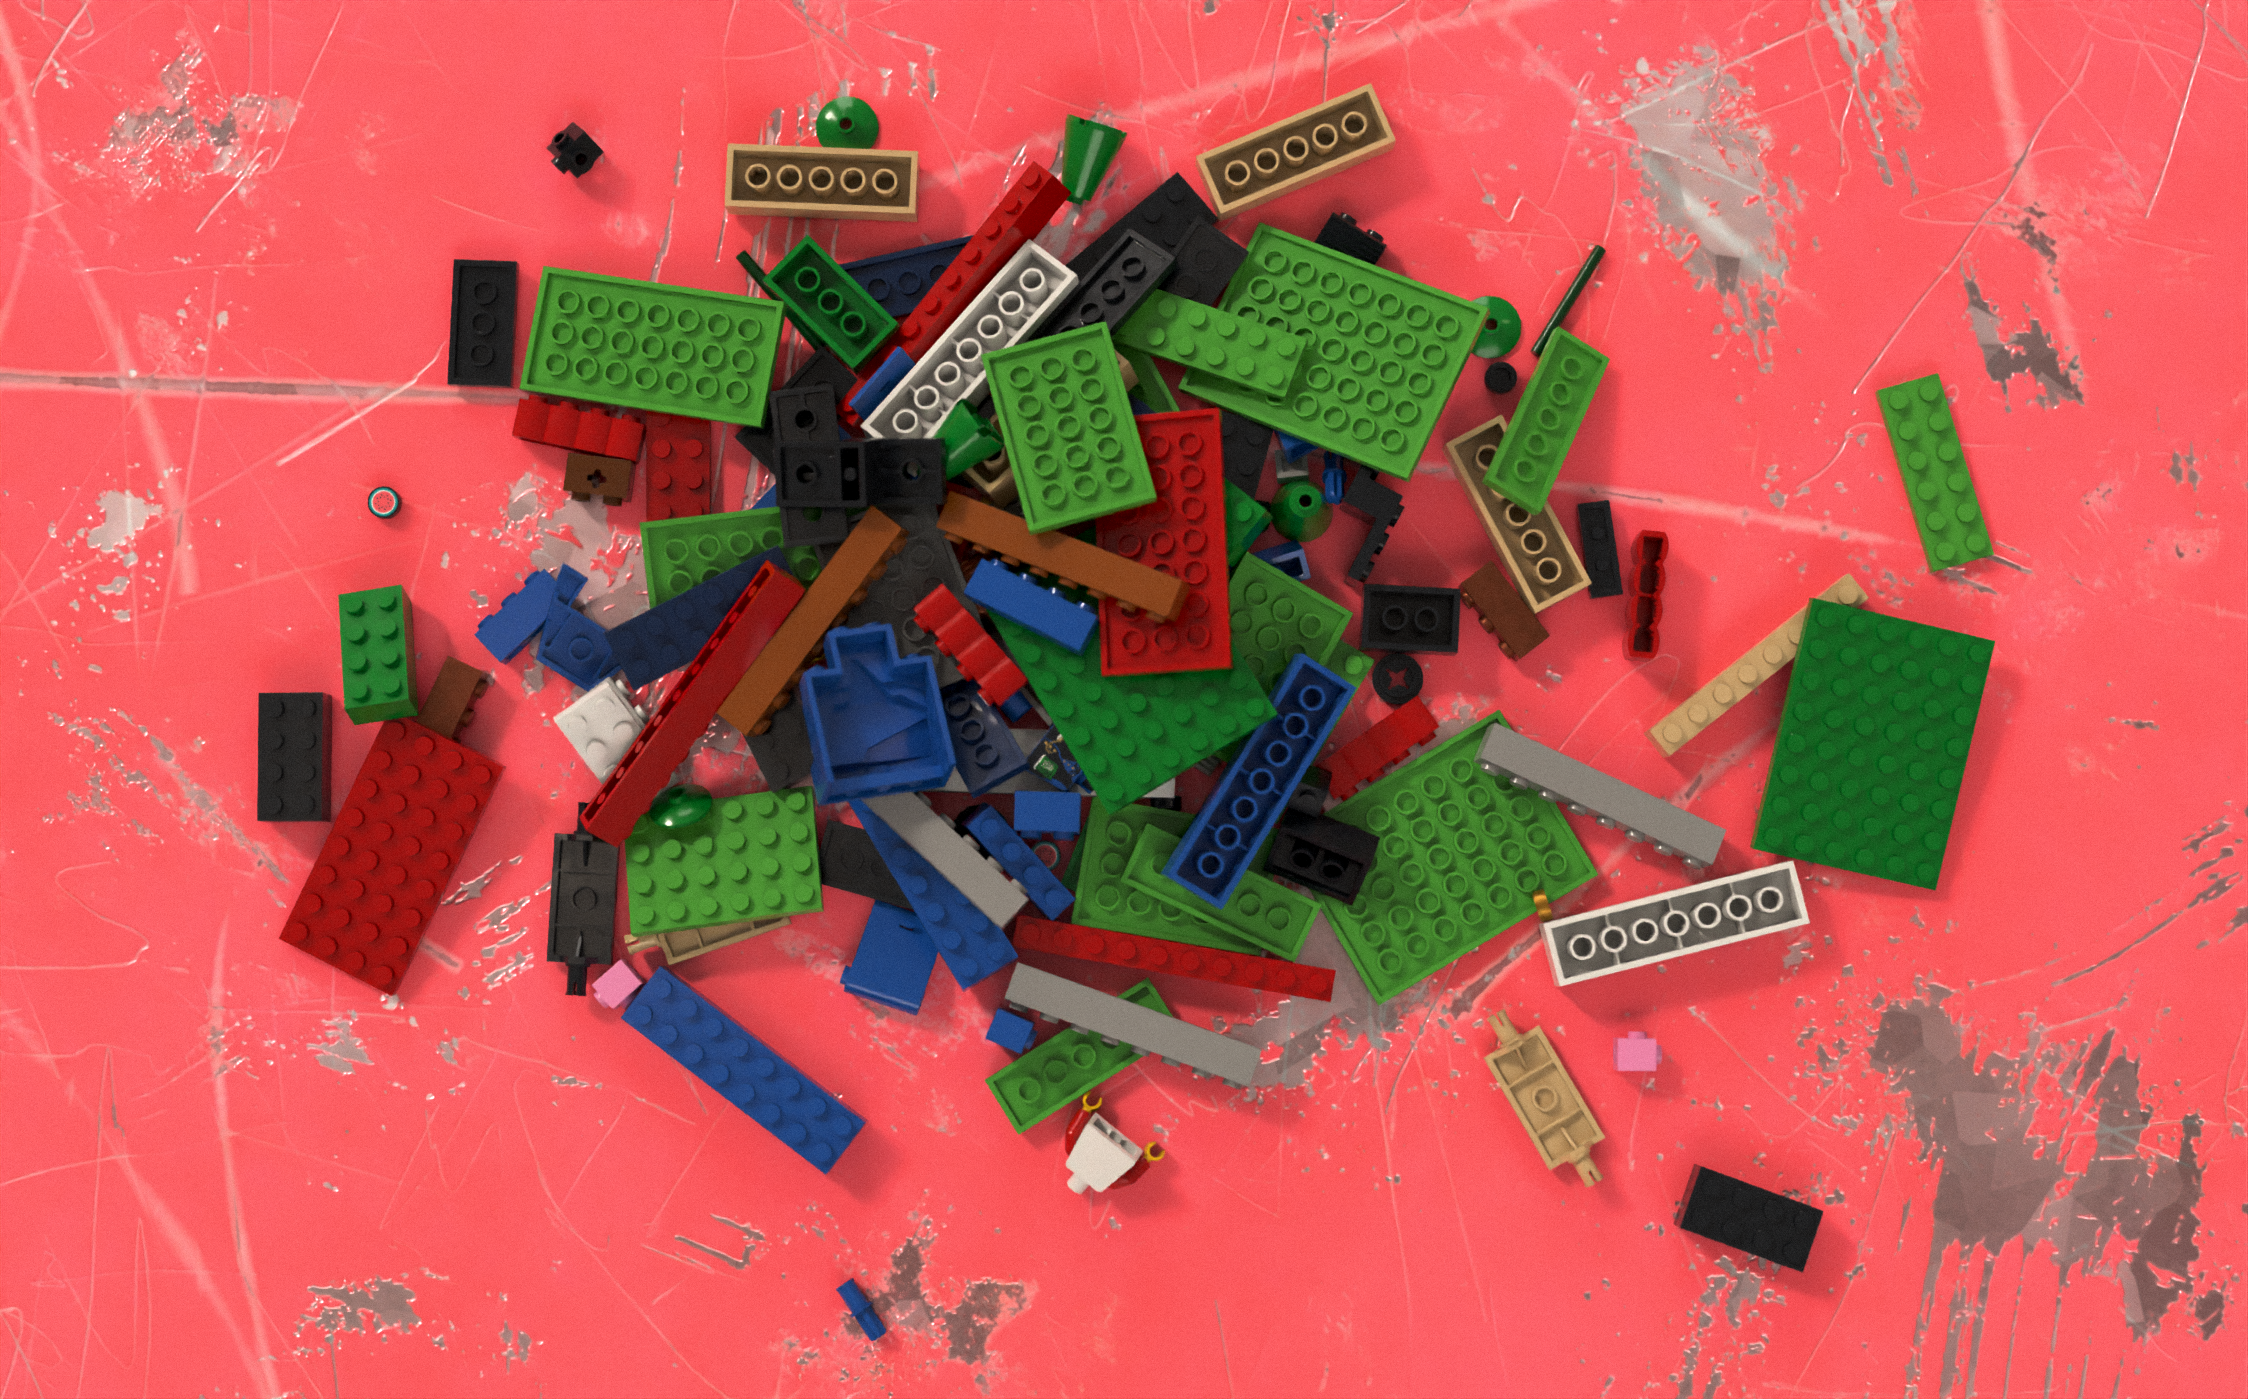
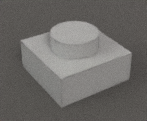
M1275 450L1278 484L1300 480L1309 481L1307 454L1288 464L1283 451Z

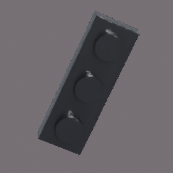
M1609 500L1577 504L1576 510L1585 571L1592 582L1588 586L1589 598L1597 599L1622 595L1623 590Z

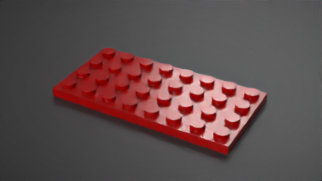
M1220 408L1133 415L1157 502L1097 517V547L1181 579L1190 585V589L1177 621L1165 619L1164 624L1145 617L1146 610L1136 607L1135 612H1131L1117 606L1118 600L1107 596L1105 601L1099 599L1101 674L1103 677L1233 668L1222 410Z
M409 717L385 720L279 939L390 996L396 995L506 766Z

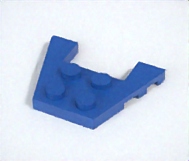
M563 562L559 569L536 660L589 692L607 677L614 676L622 668L604 635V632L608 631V629L571 607L588 581V577Z

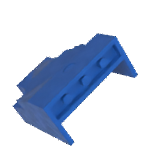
M872 622L861 628L850 629L847 626H841L832 629L827 633L823 643L828 669L822 666L813 667L803 672L799 683L803 701L802 708L814 758L810 771L818 806L945 787L956 766V760L931 655L909 654L899 659L891 624L881 625L879 622Z

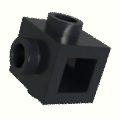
M574 122L565 130L558 132L546 147L554 156L551 163L562 174L569 171L577 179L582 174L587 173L593 167L594 162L604 153L591 137Z

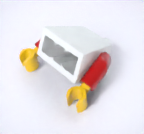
M1091 1091L1086 1092L1084 1095L1083 1108L1078 1109L1066 1129L1065 1152L1069 1156L1065 1165L1074 1173L1067 1181V1184L1077 1194H1082L1089 1185L1100 1193L1107 1187L1115 1190L1132 1185L1151 1167V1161L1161 1160L1165 1155V1150H1162L1158 1156H1151L1150 1148L1156 1144V1141H1152L1146 1144L1144 1156H1141L1143 1150L1095 1112L1091 1116L1090 1113L1098 1110L1102 1104V1098L1099 1099L1096 1106H1089L1086 1099L1090 1096Z

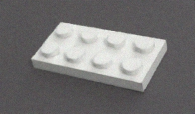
M605 682L553 717L557 726L602 785L643 730L608 682ZM674 771L671 774L668 785L660 789L656 796L680 781Z

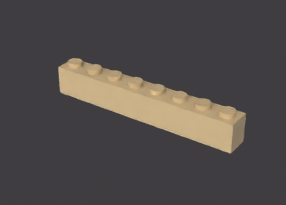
M1850 573L1840 577L1815 597L1816 599L1854 608L1859 607L1869 599ZM1808 604L1643 733L1663 758L1672 755L1796 656Z

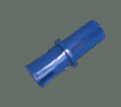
M1327 450L1323 456L1325 470L1322 473V481L1325 484V496L1329 504L1339 505L1345 497L1344 483L1347 480V473L1343 465L1344 457L1331 452L1330 459V452Z
M851 1278L838 1287L836 1291L839 1292L852 1312L850 1317H855L869 1340L874 1341L886 1332V1329L870 1306L873 1304L872 1301L868 1302L854 1282L855 1280Z

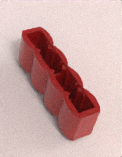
M529 395V399L520 398L512 436L515 439L598 457L629 460L639 465L646 435V426L640 423L641 418L622 414L621 419L609 417V411L598 408H591L590 412L579 411V405L560 401L559 406L547 404V398L536 395Z
M1642 530L1635 536L1631 545V559L1634 566L1628 577V591L1631 598L1625 608V622L1628 628L1622 640V654L1625 660L1649 662L1655 658L1659 650L1660 636L1657 626L1661 621L1663 613L1660 594L1664 589L1666 581L1663 562L1669 550L1666 532Z
M943 583L913 608V612L917 615L913 618L916 625L925 634L930 630L938 639L934 643L935 646L946 658L952 655L957 660L959 665L955 668L967 682L973 679L980 686L981 689L977 693L988 706L994 703L1000 708L1028 683V679Z
M1418 695L1316 765L1318 768L1333 773L1328 792L1333 801L1338 797L1345 801L1359 791L1355 785L1366 778L1368 783H1371L1385 773L1381 768L1392 760L1397 765L1411 755L1408 748L1417 742L1422 747L1437 737L1434 730L1440 726Z

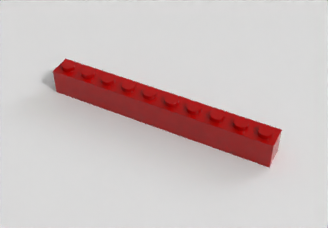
M1035 161L1030 164L837 405V413L864 434L860 427L864 421L849 406V402L898 346L901 347L912 361L917 364L1028 239L1033 241L1071 194L1053 174Z
M766 560L579 818L587 832L616 848L632 834L634 824L641 815L648 812L656 794L660 789L668 785L675 768L679 763H683L687 759L690 748L697 738L702 737L706 733L709 722L763 651L771 637L775 635L784 623L790 611L803 598L806 589L797 578L769 560Z
M1018 915L1012 947L1327 1002H1331L1336 970L1023 915Z

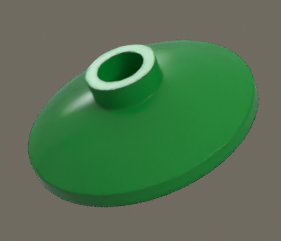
M845 96L830 101L822 108L816 121V134L822 147L871 149L876 142L879 132L878 119L874 110L866 102L855 97ZM844 120L852 122L851 128L847 130L842 129L840 125Z
M1484 296L1473 300L1472 302L1489 308L1490 314L1486 321L1493 320L1497 327L1495 330H1488L1484 324L1471 353L1485 359H1494L1506 355L1515 347L1521 334V320L1516 309L1506 300L1496 296Z
M677 785L667 789L653 799L649 815L656 825L664 828L686 827L700 821L709 813L713 804L712 796L706 788L700 785Z

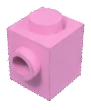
M620 959L592 984L596 990L593 995L604 1008L610 1006L612 1009H618L622 1006L623 1009H626L637 997L636 992L646 982L626 959Z
M1628 1031V1038L1613 1037V1070L1657 1071V1064H1661L1662 1049L1661 1045H1656L1655 1038H1647V1032Z

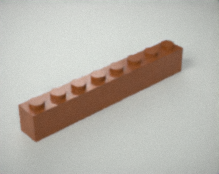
M950 491L947 503H945L936 525L937 528L946 532L944 538L960 545H962L963 540L974 543L973 550L988 556L991 555L992 551L1002 554L1000 560L1019 567L1020 562L1031 566L1030 572L1047 578L1049 573L1060 577L1058 583L1076 590L1078 584L1089 588L1088 595L1103 601L1106 600L1107 596L1118 600L1117 606L1128 611L1135 612L1136 607L1146 610L1145 617L1164 624L1165 619L1177 621L1190 589V585L1181 579L1054 530L1030 536L1025 519Z
M871 506L716 713L745 736L755 738L757 735H762L770 726L771 720L769 718L775 710L782 709L791 697L789 692L796 683H800L803 672L809 670L808 667L815 657L820 658L825 653L823 643L827 633L834 628L847 624L849 612L854 606H859L868 595L867 588L873 580L877 581L884 575L888 568L886 563L893 554L897 555L902 551L907 543L906 537L910 532L881 509Z

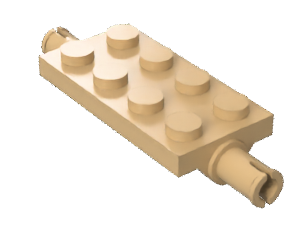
M790 916L639 937L627 934L624 936L626 944L639 941V943L627 947L630 955L658 946V948L662 947L668 964L673 965L790 925L792 922Z
M1505 1009L1496 1013L1502 1026L1496 1015L1487 1018V1021L1491 1024L1502 1044L1499 1045L1500 1048L1486 1055L1483 1059L1548 1170L1568 1161V1163L1574 1165L1586 1188L1595 1184L1588 1172L1591 1173L1595 1181L1599 1182L1604 1176L1598 1170L1589 1152L1591 1151L1590 1147L1604 1139L1605 1136L1540 1026L1537 1025L1524 1034H1518Z

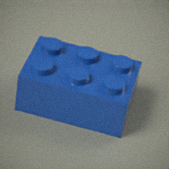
M1015 791L1014 831L1021 833L1020 837L1026 840H1042V834H1053V838L1056 841H1074V835L1081 834V793Z

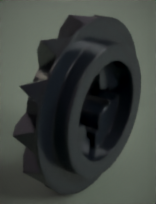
M1400 653L1387 655L1374 668L1372 674L1373 688L1381 699L1391 704L1407 703L1416 697L1422 688L1423 673L1421 667L1408 655ZM1406 668L1407 671L1404 673L1403 681L1408 689L1398 684L1389 690L1388 687L1391 685L1392 678L1386 670L1388 669L1390 672L1393 671L1397 674Z

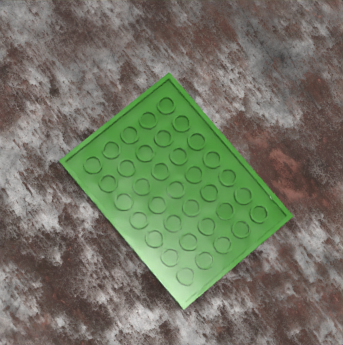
M1259 222L1246 248L1250 253L1232 277L1217 309L1307 338L1308 345L1287 399L1285 401L1187 368L1178 386L1179 391L1409 483L1490 314L1489 308Z
M1497 710L1323 814L1380 837L1373 862L1353 905L1308 888L1315 901L1322 904L1320 907L1322 913L1378 1006L1537 912L1532 897L1534 891L1544 889L1550 904L1599 875L1556 803L1538 797L1539 792L1529 787L1524 790L1509 783L1510 779L1501 774H1498V776L1489 775L1480 770L1481 765L1473 762L1487 727L1497 723L1511 730L1500 710Z

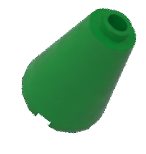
M1067 114L1061 183L1071 192L1066 201L1083 205L1084 200L1091 201L1126 140L1127 132Z
M964 398L954 405L933 436V438H945L947 481L1001 451L1005 446L1004 439L987 417L983 419L976 413L979 409ZM920 468L916 470L918 476L920 475Z
M1300 480L1286 483L1277 490L1272 498L1271 515L1273 518L1271 521L1276 531L1283 537L1291 541L1297 540L1299 543L1311 542L1321 537L1330 526L1333 517V505L1327 502L1325 489L1313 481ZM1300 502L1306 503L1308 507H1303Z

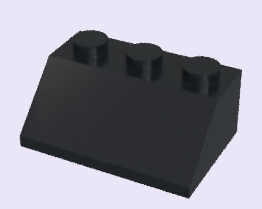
M1288 807L1263 870L1353 905L1373 862L1380 837L1320 813L1316 818Z

